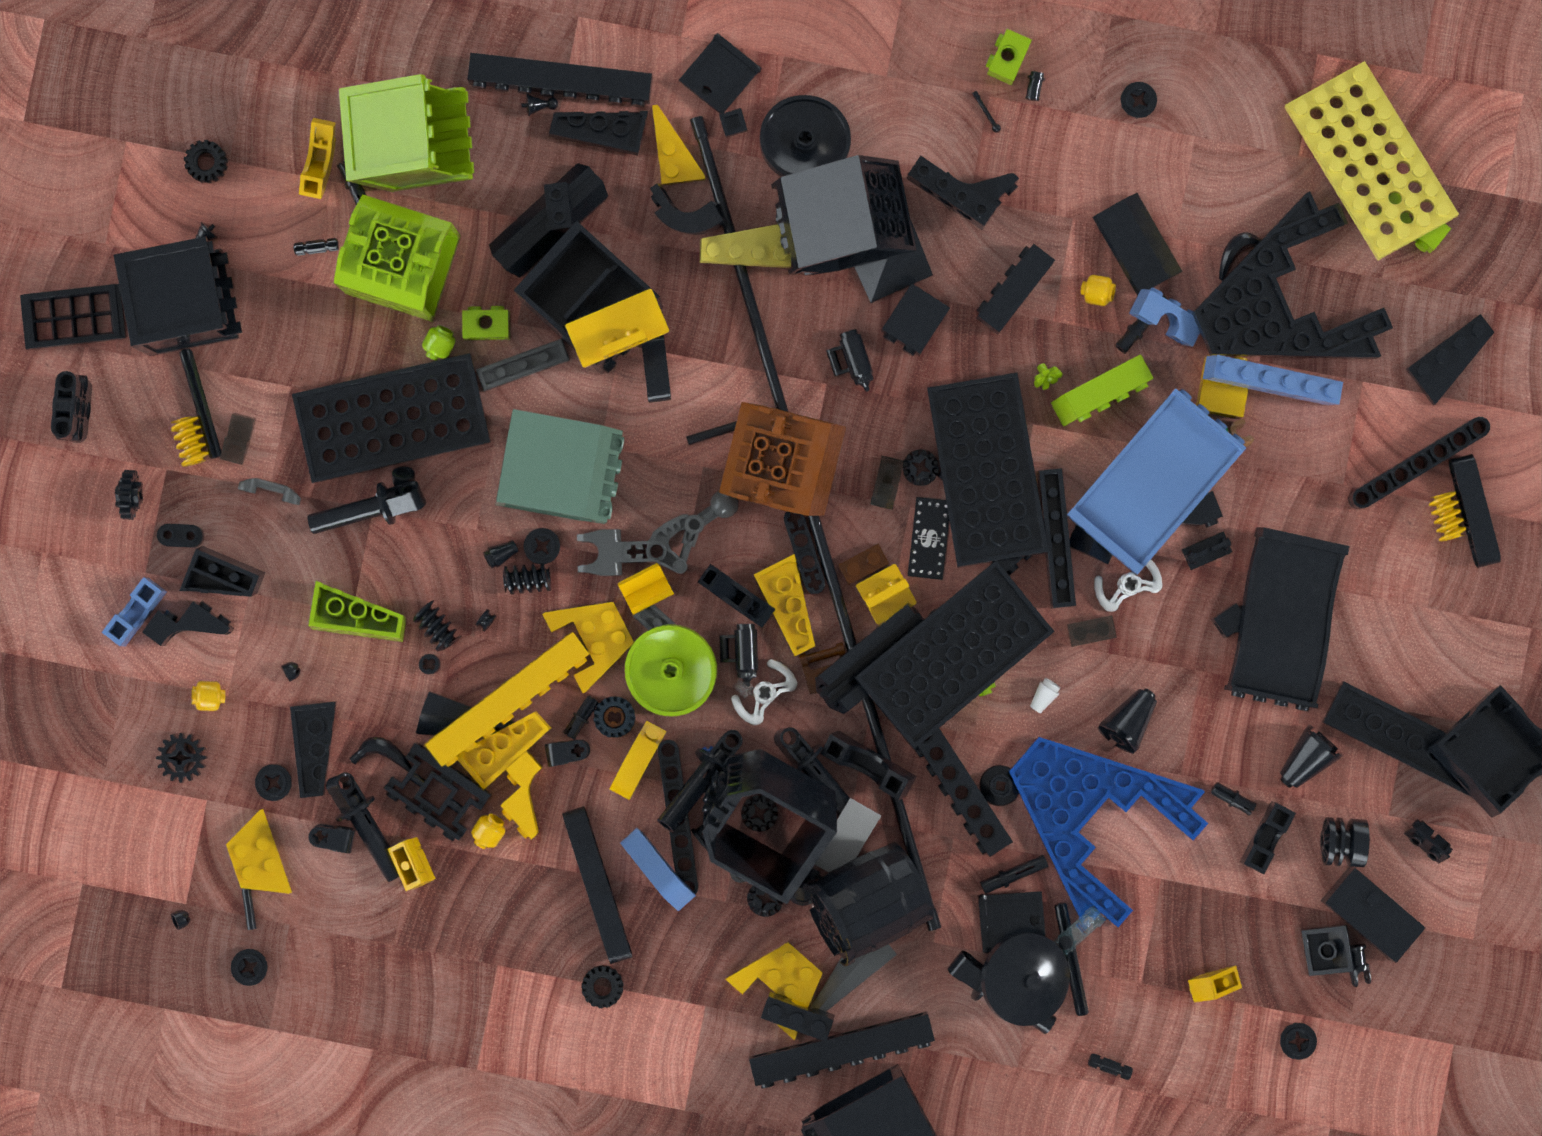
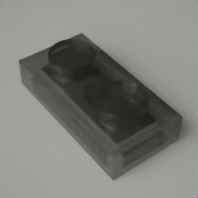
M1112 615L1067 624L1071 647L1117 638Z

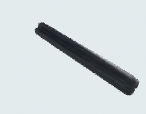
M184 349L179 352L209 457L216 459L222 456L218 437L191 349Z
M1055 904L1054 908L1060 938L1064 935H1069L1074 940L1067 904ZM1074 942L1070 949L1063 950L1069 966L1070 987L1076 1015L1085 1016L1089 1011Z

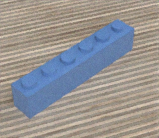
M1222 355L1207 356L1203 379L1327 406L1340 404L1343 382Z

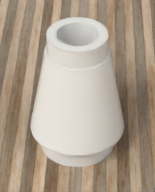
M1045 678L1043 682L1040 681L1030 707L1042 713L1059 695L1058 691L1061 687L1048 678Z

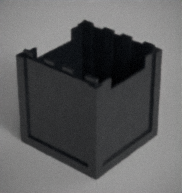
M206 236L113 255L131 347L149 356H155L240 339L239 333H242L241 322H236L234 309L238 308L236 297H231L230 289L234 288L232 277H227L225 267L226 264H229L227 252L223 253L222 249L214 250L213 241H208Z

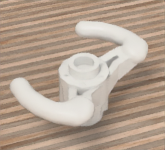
M1150 560L1145 565L1153 576L1152 581L1142 580L1133 572L1119 577L1117 582L1118 589L1111 600H1108L1104 594L1103 578L1096 576L1094 579V590L1100 605L1106 611L1113 612L1119 608L1122 600L1143 590L1150 591L1151 593L1159 592L1162 589V577L1156 564Z
M770 659L767 665L782 673L786 677V682L771 684L770 682L763 681L758 683L753 691L756 700L754 714H749L745 710L738 695L732 696L731 700L734 709L746 722L752 725L761 724L764 720V709L780 693L792 692L796 689L797 680L794 674L781 662ZM782 687V689H779L777 692L775 688ZM760 703H761V704H764V705L761 707V710H758V709H759V704H760Z

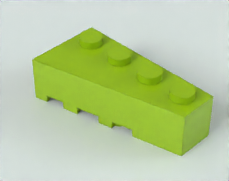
M1140 354L1063 394L1051 402V405L1063 427L1076 420L1080 423L1092 417L1091 412L1095 410L1101 412L1111 407L1109 403L1116 399L1117 403L1130 397L1128 394L1130 391L1135 389L1136 393L1149 387L1147 382L1154 378Z
M316 581L308 626L312 630L403 642L406 618L401 614Z

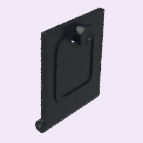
M717 33L710 44L682 75L679 82L719 114L726 112L753 78L761 72L762 68Z
M1042 891L978 895L983 953L991 952L1001 940L1016 933L1031 932L1046 937Z

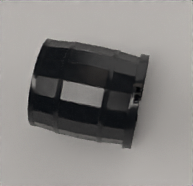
M896 842L865 853L831 870L817 881L810 880L803 884L805 899L811 898L814 906L809 909L813 921L834 956L841 955L843 960L840 963L844 967L855 963V958L874 952L933 919V907L925 884L910 857Z

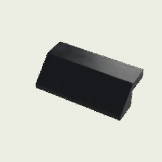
M1138 193L1119 201L1092 217L1137 296L1141 289L1150 290L1164 281L1183 272Z

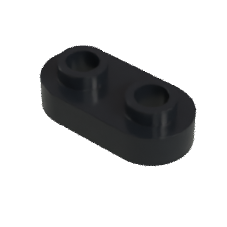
M164 524L157 531V539L162 545L167 547L196 548L203 543L204 532L196 525ZM167 531H171L172 537L170 539L165 538V533ZM189 532H193L195 534L193 540L188 539L187 536Z

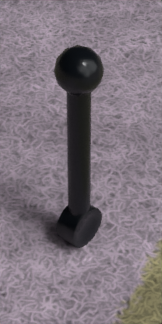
M974 91L972 95L992 124V130L995 133L1000 132L1001 126L996 124L981 100L980 95L977 91Z

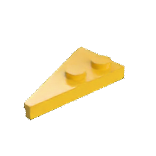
M652 105L662 186L705 180L704 173L660 107Z

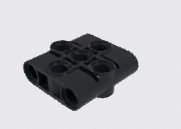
M62 371L56 377L52 402L51 431L57 440L81 443L87 438L92 396V384L88 380L87 375H77L69 371Z

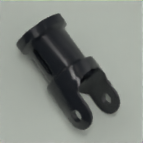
M1366 944L1351 945L1355 971L1349 973L1353 987L1358 986L1357 976L1360 972H1363L1364 980L1367 984H1370L1372 981L1369 963H1366L1364 952Z

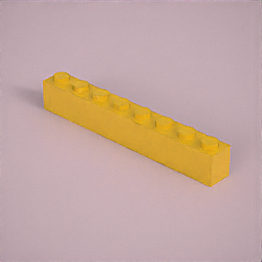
M570 632L424 745L441 767L445 764L447 767L451 766L459 759L457 757L459 753L463 750L468 753L477 746L476 740L482 736L484 739L489 737L496 731L494 727L500 722L503 725L514 717L512 714L518 708L521 711L533 703L530 700L537 694L541 697L551 689L549 685L556 680L559 683L569 675L567 672L573 666L577 669L587 662L585 657L589 655L588 651L576 635Z

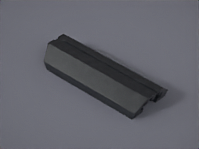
M577 163L556 182H567L573 224L576 221L581 224L608 198L604 182L589 166ZM545 193L489 244L492 256L506 271L519 278L526 275L565 234H551L549 231Z
M910 603L905 604L815 678L816 691L829 708L845 714L868 696L854 677L924 620L916 608Z

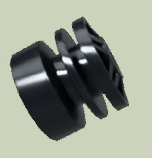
M1326 817L1320 835L1323 865H1332L1334 861L1336 866H1341L1345 856L1347 866L1365 867L1370 844L1368 821L1366 819L1350 818L1347 828H1345L1343 818H1337L1334 821V818Z

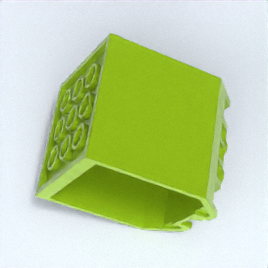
M362 194L352 212L349 221L350 227L343 247L341 246L337 257L334 284L347 295L433 322L461 235L451 222Z

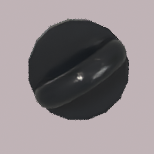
M400 466L392 472V483L394 486L408 481H415V472L410 467Z

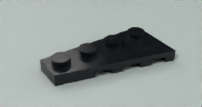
M598 111L596 113L554 112L549 137L638 156L648 111H619V113H605V111Z

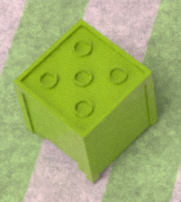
M422 74L339 88L346 181L396 192L473 179L474 162H470L469 151L472 148V138L468 137V128H471L470 116L466 115V103H469L468 91L463 87L444 89L431 85L430 82L432 80Z

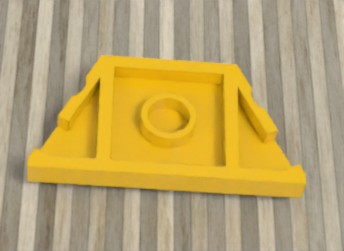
M261 809L226 844L240 888L286 894L292 893L264 810Z

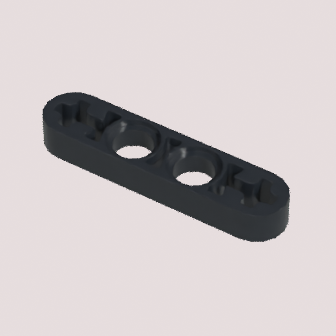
M787 511L784 515V523L804 586L809 593L819 594L825 587V580L805 517L802 514L795 513V515H800L801 517L798 520V526L804 525L805 530H797L791 534L790 529H795L793 522H788L787 519L790 518V513L792 512ZM804 534L807 537L808 542L804 547H798L795 544L794 538L796 535ZM809 555L813 557L815 564L812 568L806 569L802 566L801 560L804 556ZM818 569L819 574H814L815 579L821 581L818 590H814L813 587L809 588L808 584L811 583L810 575L805 577L804 572L808 573Z

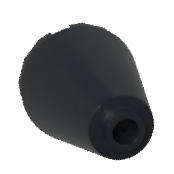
M1138 689L1098 726L1099 732L1108 741L1112 738L1117 742L1115 746L1119 749L1134 754L1140 747L1156 707V695L1149 689Z
M1311 725L1304 729L1280 771L1282 775L1280 780L1289 788L1292 786L1295 788L1300 787L1343 756L1342 753L1336 754L1338 748L1321 732L1318 731L1317 734L1314 731L1312 732L1311 730L1314 727Z

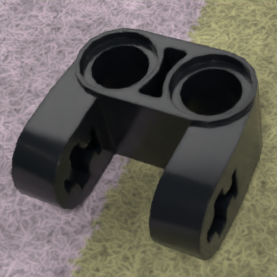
M318 824L309 832L308 840L315 847L350 854L353 848L356 829L339 825ZM321 830L322 835L326 836V834H328V839L327 837H324L320 841L318 840V836L315 834H317V832Z

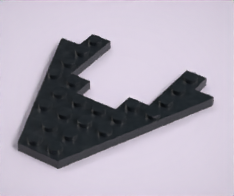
M1309 191L1304 194L1194 310L1192 315L1210 355L1377 359L1381 357L1374 336L1393 329L1384 307L1323 332L1315 311L1294 320L1276 279L1296 270L1288 251L1289 248L1348 224L1339 203L1318 210L1311 192Z

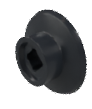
M1004 765L992 766L981 776L979 783L980 792L988 803L994 806H1006L1012 803L1019 795L1009 773L1010 767ZM997 781L1005 782L1003 791L996 790Z

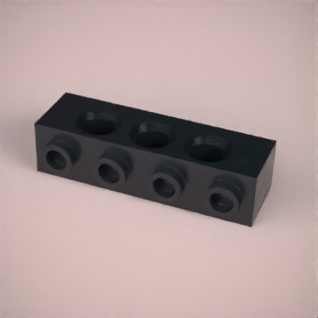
M921 155L907 175V180L981 230L984 229L996 211L997 207Z

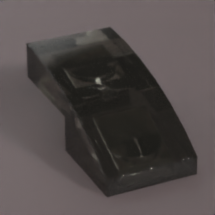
M238 413L232 414L228 433L224 438L220 459L241 465L244 463L256 418Z

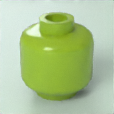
M441 325L430 328L422 343V347L426 351L425 355L435 361H438L439 358H448L456 342L453 336L454 333Z

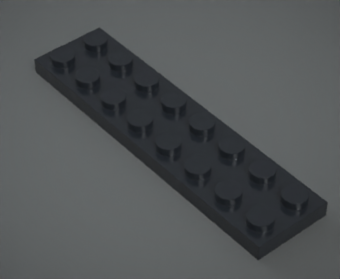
M1342 681L1322 723L1473 798L1428 749L1446 732Z

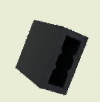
M911 283L881 330L884 333L883 337L893 344L898 342L903 345L902 350L909 355L914 356L917 354L920 356L950 307Z

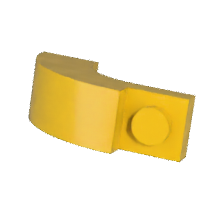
M318 118L312 119L307 159L300 175L299 195L317 199L322 198L334 158L336 122Z
M648 721L645 722L610 787L611 791L630 800L667 731Z

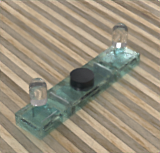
M1092 906L1065 932L1058 935V938L1053 942L1060 947L1066 956L1077 948L1076 946L1097 927H1100L1106 919Z

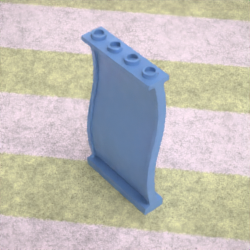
M1176 388L1170 396L1067 514L1068 518L1136 575L1139 574L1246 449L1243 445L1245 441L1235 433L1233 436L1226 431L1227 426L1219 419L1214 421L1209 417L1208 414L1210 412L1203 405L1198 404L1196 406L1190 401L1191 395L1183 389L1180 391Z

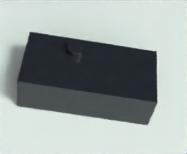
M1348 867L1321 899L1323 904L1390 961L1395 963L1398 962L1426 928L1355 867Z

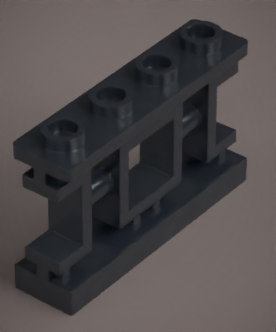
M416 742L405 757L414 764L402 782L394 776L390 778L389 782L384 786V789L387 791L386 795L396 802L398 800L406 804L404 808L412 814L416 815L419 813L424 816L425 819L423 821L433 828L438 826L444 830L442 834L449 840L454 841L456 839L460 841L468 830L467 827L459 822L471 804L482 810L493 794L483 789L454 767H447L446 764L441 767L429 750ZM415 756H419L442 774L439 775L432 771L425 780L415 773L422 764ZM434 778L452 790L440 808L422 797V794ZM412 781L420 787L413 798L421 802V804H417L394 788V786L396 785L403 790L408 782ZM456 782L480 800L476 801L470 797L465 805L462 806L453 799L459 788L452 783ZM449 807L458 813L451 824L459 830H454L434 816L432 812L441 816L445 809Z

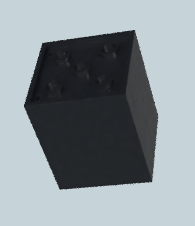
M576 221L517 285L514 292L525 306L575 350L565 327L566 324L652 288ZM652 289V291H653V293H654V295H655V298H656V300H657V302H658V305H659L660 309L662 310V309H663V305H662V302H661V298H660V296ZM630 349L597 362L592 366L600 374H603L605 371L609 373L617 364L615 360L620 355L624 357Z

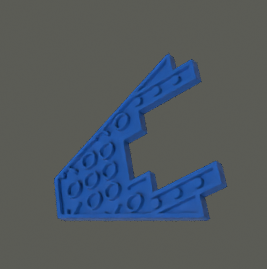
M1038 737L1009 770L1010 776L1082 925L1086 929L1100 913L1115 926L1119 927L1133 911L1081 865L1096 847L1081 835L1079 831L1108 798L1124 812H1127L1138 798L1142 796L1193 841L1208 825V822L1191 809L1205 793L1204 790Z

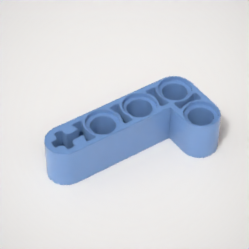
M638 827L620 842L658 892L677 911L681 910L696 896Z

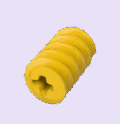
M196 416L184 417L170 422L175 424L171 427V431L179 432L173 437L175 441H181L176 445V448L184 450L179 453L180 458L186 459L181 463L182 467L205 462L206 460L203 458L209 454L206 451H201V448L206 446V443L198 442L204 435L196 434L195 432L201 428V425H193V422L199 419Z
M1456 491L1430 497L1434 498V500L1428 505L1436 507L1431 512V515L1439 516L1433 522L1434 524H1441L1436 533H1444L1438 539L1440 542L1465 536L1461 535V533L1466 530V527L1458 526L1464 519L1456 517L1461 512V509L1453 508L1459 501L1451 500V497L1456 495Z

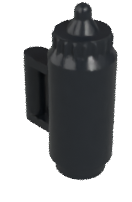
M857 329L840 334V346L826 350L834 376H840L849 372L855 385H861L868 392L870 390L869 384L874 378L862 336L858 334ZM841 349L848 367L844 370L841 368L836 351Z
M736 624L737 630H734V635H719L720 663L735 662L737 677L742 678L744 685L749 687L752 678L757 677L758 670L757 629H755V624ZM729 638H735V659H729Z

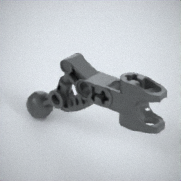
M717 491L710 500V506L697 515L683 514L671 519L656 529L648 541L621 542V529H604L577 534V541L594 543L599 552L598 558L594 563L578 566V573L621 576L622 563L656 562L678 574H683L688 569L686 562L691 547H695L698 536L704 530V527L717 517L729 518L733 516L739 508V500ZM685 530L681 541L683 547L680 556H678L671 550L669 540L679 531ZM643 545H647V559H644L645 554H636L634 559L632 555L628 554V550H632V546H636L638 550H645ZM655 545H660L663 548V554L659 558H654L651 555V549Z

